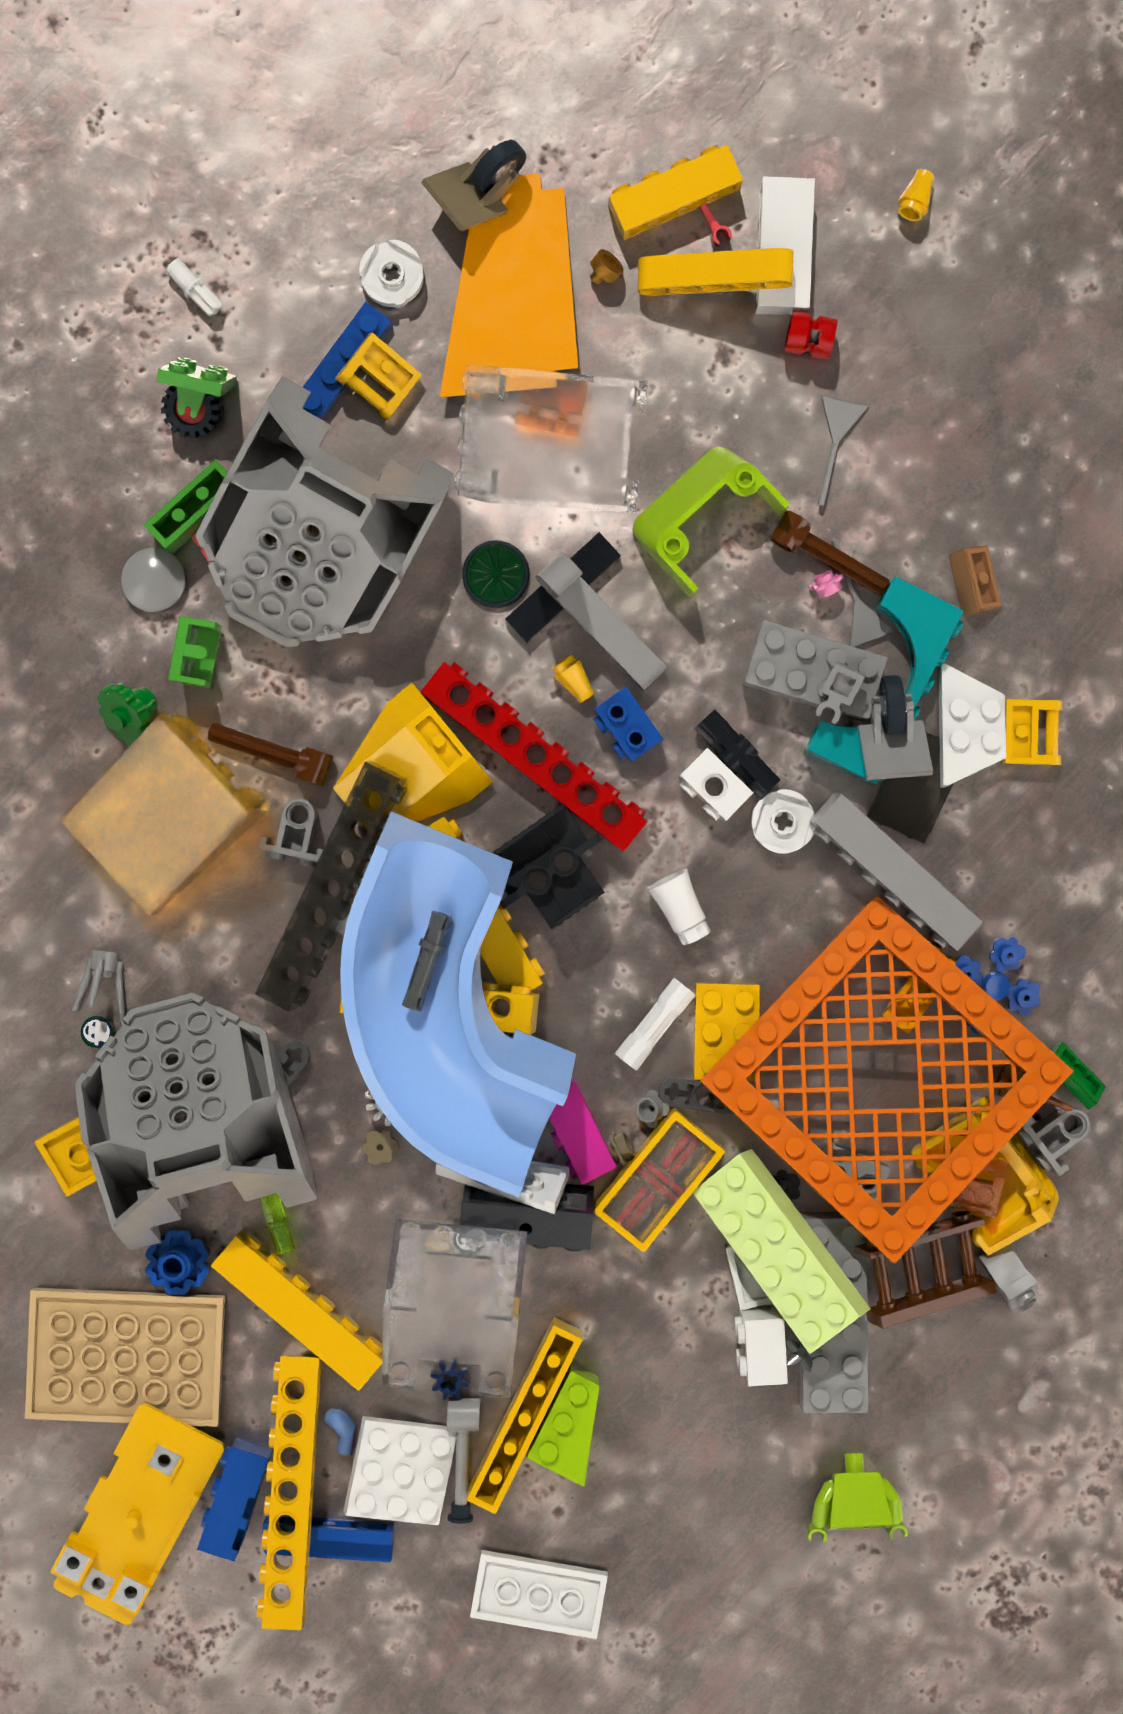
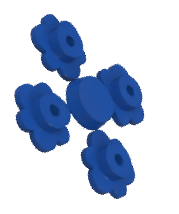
M1009 937L1007 940L997 938L993 942L994 951L990 953L989 958L992 962H995V968L998 972H991L984 979L979 971L981 965L978 961H972L966 955H961L957 958L955 965L965 974L968 973L967 976L977 985L982 983L981 988L994 1000L1007 997L1010 1000L1008 1003L1009 1009L1017 1010L1020 1015L1027 1016L1031 1014L1033 1007L1039 1006L1040 998L1038 995L1040 993V986L1037 983H1028L1024 979H1019L1016 985L1010 986L1009 980L1002 974L1009 971V969H1018L1020 967L1019 960H1022L1026 955L1025 948L1018 945L1016 938ZM966 1021V1025L971 1027L973 1033L980 1034Z

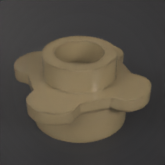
M613 1132L611 1133L612 1136L609 1137L610 1142L607 1143L608 1149L615 1161L620 1160L622 1165L627 1164L626 1161L629 1160L628 1158L635 1155L633 1146L624 1132L618 1135Z

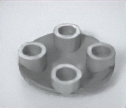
M146 548L140 550L128 559L123 568L121 584L125 596L134 606L146 612H159L172 607L186 591V578L182 564L173 554L164 549Z

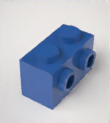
M626 686L594 709L597 716L593 718V721L603 734L607 732L611 734L616 741L611 746L622 761L628 758L630 762H633L663 740V737Z

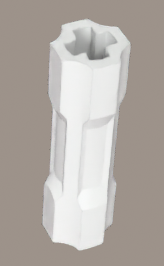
M673 978L661 993L655 1005L637 1028L628 1035L615 1054L637 1071L652 1052L654 1045L676 1017L685 1010L696 994L676 978Z

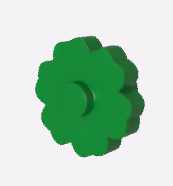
M119 683L116 686L109 684L99 692L97 696V701L101 705L99 713L106 726L114 730L119 740L124 741L128 745L133 743L140 745L150 738L153 728L149 721L154 714V710L157 708V700L150 690L145 687L130 689Z

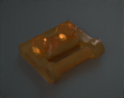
M945 1145L943 1147L942 1154H945ZM950 1147V1154L953 1152L954 1147ZM998 1158V1161L991 1160L981 1171L994 1173V1181L975 1177L949 1207L996 1218L1008 1160Z

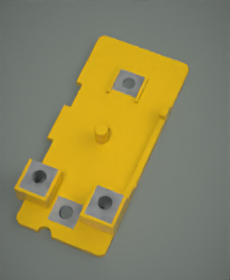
M141 1403L113 1453L119 1458L109 1477L101 1475L83 1509L89 1512L79 1533L72 1530L50 1573L57 1576L54 1581V1588L71 1598L75 1595H81L85 1600V1605L124 1625L131 1624L225 1450L224 1443L148 1403ZM166 1454L170 1457L171 1462L169 1464H162L159 1456ZM95 1578H102L105 1585L97 1587L93 1580Z

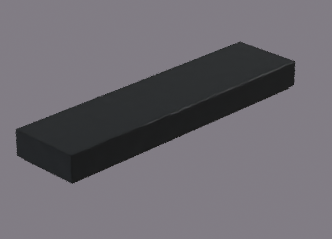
M598 532L570 559L582 571L583 574L580 577L590 586L621 555ZM541 585L505 620L528 643L564 608Z

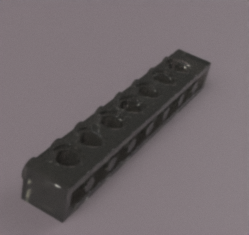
M365 761L257 988L256 995L288 1012L299 1006L302 1007L306 1003L311 992L308 989L312 977L317 978L323 968L324 961L321 958L325 950H330L336 941L338 933L335 932V929L340 920H345L351 909L350 897L353 891H358L364 876L362 872L372 857L390 812H392L395 804L399 805L406 794L407 787L404 784L407 778L374 761ZM373 792H377L382 800L381 806L377 810L373 809L369 803V797ZM359 821L364 822L368 829L367 835L363 839L358 837L355 831L356 824ZM345 850L350 851L354 858L350 868L346 867L342 862V854ZM331 879L337 881L340 886L337 896H333L328 890V883ZM317 908L325 912L326 921L323 925L318 924L314 918ZM303 937L308 938L312 943L310 954L304 952L301 948ZM289 966L297 969L299 975L297 982L289 979L287 975Z

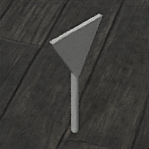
M821 396L832 444L818 501L819 506L825 504L838 443L868 408L867 406Z
M832 539V546L841 551L837 539ZM844 575L854 601L850 646L856 647L895 632L859 599L853 580Z

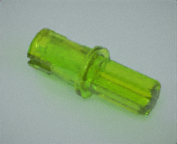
M277 1193L261 1197L260 1201L267 1221L264 1226L269 1228L276 1255L295 1250L296 1246L287 1223L290 1218L288 1216L285 1217L280 1197Z

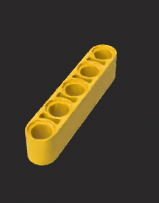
M765 248L641 257L638 259V293L646 296L788 288L793 286L794 251L788 248Z

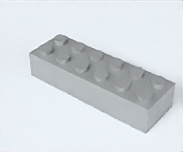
M799 1212L867 1303V1257L856 1253L854 1247L866 1243V1238L839 1212ZM865 1313L819 1347L823 1352L816 1357H811L813 1362L811 1372L805 1370L799 1362V1405L803 1414L868 1413V1321Z

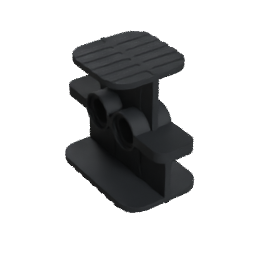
M561 804L543 818L537 820L536 823L520 832V834L514 836L510 841L504 843L503 846L494 850L493 854L513 862L505 887V892L508 896L500 901L502 908L505 909L527 893L549 927L554 929L566 919L568 920L572 915L581 911L582 908L588 906L589 903L598 899L605 892L580 858V855L602 841L600 836L596 834L588 840L565 806ZM562 852L570 854L574 861L572 868L565 872L558 870L554 864L555 857ZM534 871L544 873L547 878L546 886L541 890L532 889L528 884V877Z

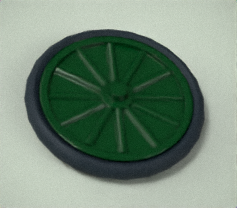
M492 540L476 546L468 554L462 568V579L468 594L479 604L490 608H501L516 602L523 595L529 583L530 570L524 554L514 545L504 541Z

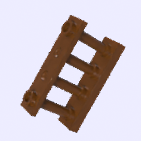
M956 1211L951 1214V1218L932 1223L902 1255L908 1292L905 1293L904 1297L898 1299L892 1298L885 1256L867 1239L866 1243L854 1246L856 1253L872 1259L879 1301H877V1305L870 1307L871 1309L866 1312L867 1321L884 1329L996 1294L995 1282L977 1272L970 1229L985 1225L984 1219L970 1214V1211ZM957 1234L964 1274L961 1276L962 1279L951 1282L948 1278L942 1238ZM929 1242L936 1283L933 1285V1288L921 1290L914 1246Z

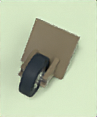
M506 140L496 146L493 145L490 150L486 148L472 164L467 162L424 178L421 183L462 232L507 213L508 209L502 203L501 198L518 179V172L526 161V153L515 140Z

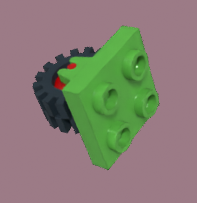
M179 357L177 361H170L169 364L158 368L156 382L172 385L165 391L166 395L162 397L161 403H164V406L161 408V414L165 413L166 418L163 419L165 424L170 423L172 425L170 430L174 433L180 432L179 436L184 438L190 436V439L202 437L220 423L222 419L220 415L224 412V407L220 404L223 401L222 396L235 388L237 375L228 374V369L222 366L209 365L207 369L196 366L197 361Z

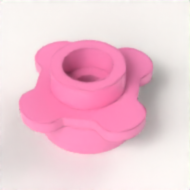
M831 570L825 571L814 578L815 582L809 588L810 590L814 589L819 598L828 597L842 588L840 580L843 579L842 574L838 575L837 572L832 573Z

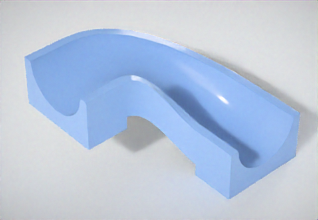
M390 812L354 898L346 922L342 943L340 968L341 999L346 1029L354 1057L377 1105L391 1124L412 1146L434 1162L456 1173L519 1197L545 1125L556 1104L563 1106L568 1097L576 1053L515 1029L512 1038H510L493 1021L484 998L480 969L481 944L503 897L513 862L399 814ZM432 911L442 912L452 916L443 943L445 949L443 953H440L422 1011L412 1010L404 1007L402 1002L421 948L419 942L425 936Z

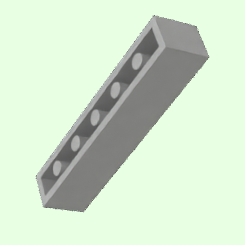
M835 792L810 820L816 827L813 833L826 844L831 840L839 848L836 853L846 863L852 865L855 862L863 869L860 875L872 886L875 887L878 883L887 892L883 896L895 907L898 908L900 905L905 907L910 912L907 918L920 929L926 926L933 933L930 937L931 940L943 950L949 947L958 951L983 923L843 794Z

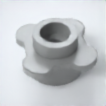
M654 1089L648 1090L646 1097L641 1098L635 1106L638 1118L647 1123L649 1128L658 1127L661 1118L668 1116L670 1113L669 1105L663 1103L659 1098L658 1091Z

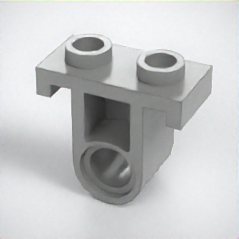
M305 799L289 801L282 812L276 844H270V837L261 836L258 849L266 850L265 857L284 861L285 855L298 857L297 864L316 867V862L325 863L327 850L317 849V854L311 853L318 821L316 806ZM298 806H304L308 810V819L302 824L296 823L293 819V811Z
M1059 1107L1033 1127L1031 1125L1035 1123V1120L1031 1117L1017 1132L1026 1146L1029 1147L1032 1144L1039 1154L1035 1158L1046 1172L1051 1170L1058 1176H1061L1070 1168L1065 1162L1055 1159L1084 1139L1090 1130L1088 1116L1083 1111L1072 1107V1111H1066ZM1074 1115L1077 1119V1124L1073 1130L1066 1131L1064 1122L1067 1117Z
M1010 1244L989 1256L984 1253L978 1257L991 1280L995 1282V1286L1005 1299L1004 1301L1011 1312L1017 1309L1023 1312L1036 1304L1035 1298L1039 1296L1038 1284L1032 1274L1028 1273Z

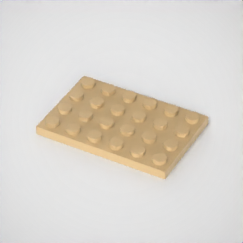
M32 1288L30 1290L25 1419L130 1423L138 1406L141 1403H148L191 1426L218 1427L221 1411L225 1295H169L167 1293Z

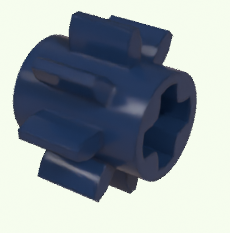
M454 1358L452 1363L448 1364L441 1359L439 1362L440 1372L436 1370L431 1371L430 1376L433 1379H438L432 1386V1391L440 1390L443 1393V1400H446L448 1395L455 1394L459 1399L461 1398L460 1387H469L470 1384L468 1379L463 1378L468 1372V1367L460 1368L457 1365V1358ZM446 1373L450 1377L457 1376L455 1384H452L451 1381L444 1382Z

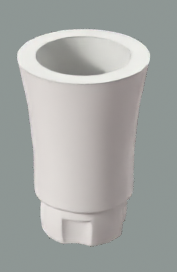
M687 869L672 873L647 888L666 916L673 932L678 934L683 945L691 944L710 933L709 927L704 920L706 917L693 890Z

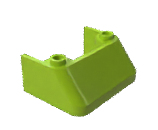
M715 447L709 450L635 519L633 524V536L690 599L696 595L699 588L677 565L686 557L689 551V541L678 528L725 484L734 494L741 497H748L757 492L779 517L785 513L790 505L755 466L725 447Z

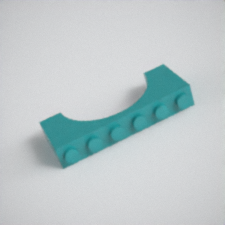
M894 576L889 580V585L882 594L875 609L886 615L897 626L907 644L910 657V674L904 694H912L915 721L921 707L917 706V703L922 694L927 696L935 681V678L931 677L936 665L941 667L950 651L945 647L951 637L956 638L964 624V621L960 620L964 611ZM825 721L817 723L804 749L805 752L870 785L877 784L879 780L882 782L885 780L866 779L858 727L836 726Z

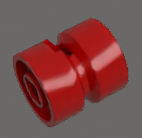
M793 310L787 330L784 352L802 355L807 351L812 358L828 361L834 344L838 319L822 315L817 319H813L811 313ZM811 329L818 331L816 342L809 341Z

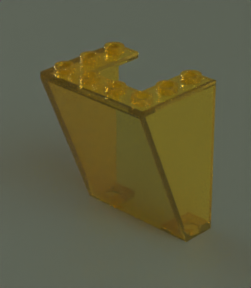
M163 711L61 820L67 829L148 916L157 915L268 811L263 806L266 802L263 796L255 788L251 789L249 786L245 787L244 785L237 786L231 780L235 776L234 773L222 761L216 764L209 756L212 750L197 735L201 731L190 718H185L176 712L170 714Z

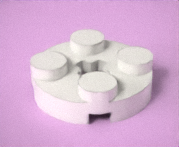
M388 240V242L379 245L375 244L365 252L360 262L359 272L362 287L367 296L379 305L402 308L412 301L422 288L424 281L423 265L417 252L405 242ZM393 266L398 267L397 273L399 278L387 281V276L383 273L385 268L391 270Z
M781 789L766 794L756 803L752 811L751 827L754 838L762 847L774 853L787 854L799 850L811 840L814 834L813 830L816 828L810 822L815 815L812 806L803 795L792 790ZM785 812L788 814V820L792 821L791 827H785L781 831L774 820L775 817H781L782 813Z

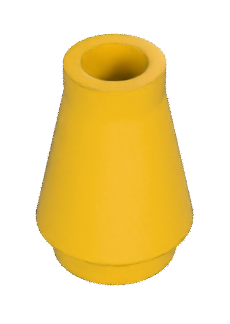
M925 169L917 170L914 178L899 198L898 213L903 218L910 221H919L928 213L931 188L934 180V175L930 171Z
M569 654L551 667L555 673L553 677L579 703L587 700L595 693L580 658L576 659L573 654Z

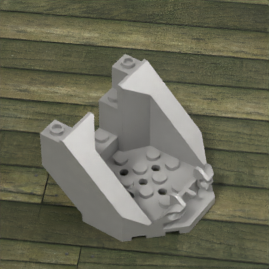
M282 376L268 397L227 475L222 481L195 536L199 546L203 547L209 560L207 565L217 588L220 587L226 601L224 606L229 617L289 648L299 646L300 642L310 640L321 642L341 638L343 634L353 632L364 634L373 631L400 585L408 566L438 512L454 473L428 458L425 459L418 473L389 458L387 464L381 470L378 479H373L320 449L331 425L303 409L311 392ZM308 526H316L320 532L313 534L309 531ZM270 534L274 536L276 542H268L265 535ZM296 550L301 551L306 555V558L299 559L295 556L294 552ZM324 567L332 568L335 571V574H326L324 571ZM285 575L290 577L292 579V583L288 584L283 582L281 576Z
M193 992L130 1009L123 1018L124 1024L114 1037L110 1035L95 1055L96 1061L87 1073L82 1072L75 1082L81 1140L86 1146L112 1230L130 1251L161 1243L159 1225L181 1220L180 1210L190 1207L189 1200L185 1194L232 1181L245 1202L277 1193L286 1208L317 1200L311 1161L278 1052L267 1032L256 1025L252 1026L244 1022L239 1016L220 1006L216 1007L206 1002L203 997ZM171 1057H178V1061L175 1064H167ZM207 1077H215V1081L212 1084L204 1085V1080ZM175 1086H183L181 1092L172 1094V1089ZM144 1094L151 1095L147 1102H140V1098ZM179 1115H187V1119L184 1122H176Z

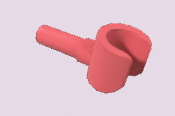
M703 204L700 209L712 230L710 235L711 243L719 247L720 242L716 238V232H723L726 239L730 241L732 236L731 230L727 226L719 225L708 205Z

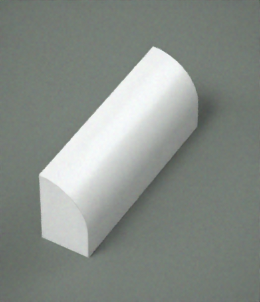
M767 176L762 178L759 197L758 249L788 248L794 251L793 286L782 289L756 290L755 314L788 315L792 314L793 310L804 312L810 308L815 178Z

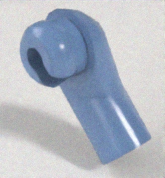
M331 1408L325 1413L324 1422L339 1435L336 1452L343 1455H351L356 1432L355 1422L345 1411Z

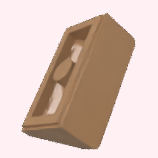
M988 545L965 548L951 553L949 559L960 607L964 611L963 615L966 616L1001 608Z

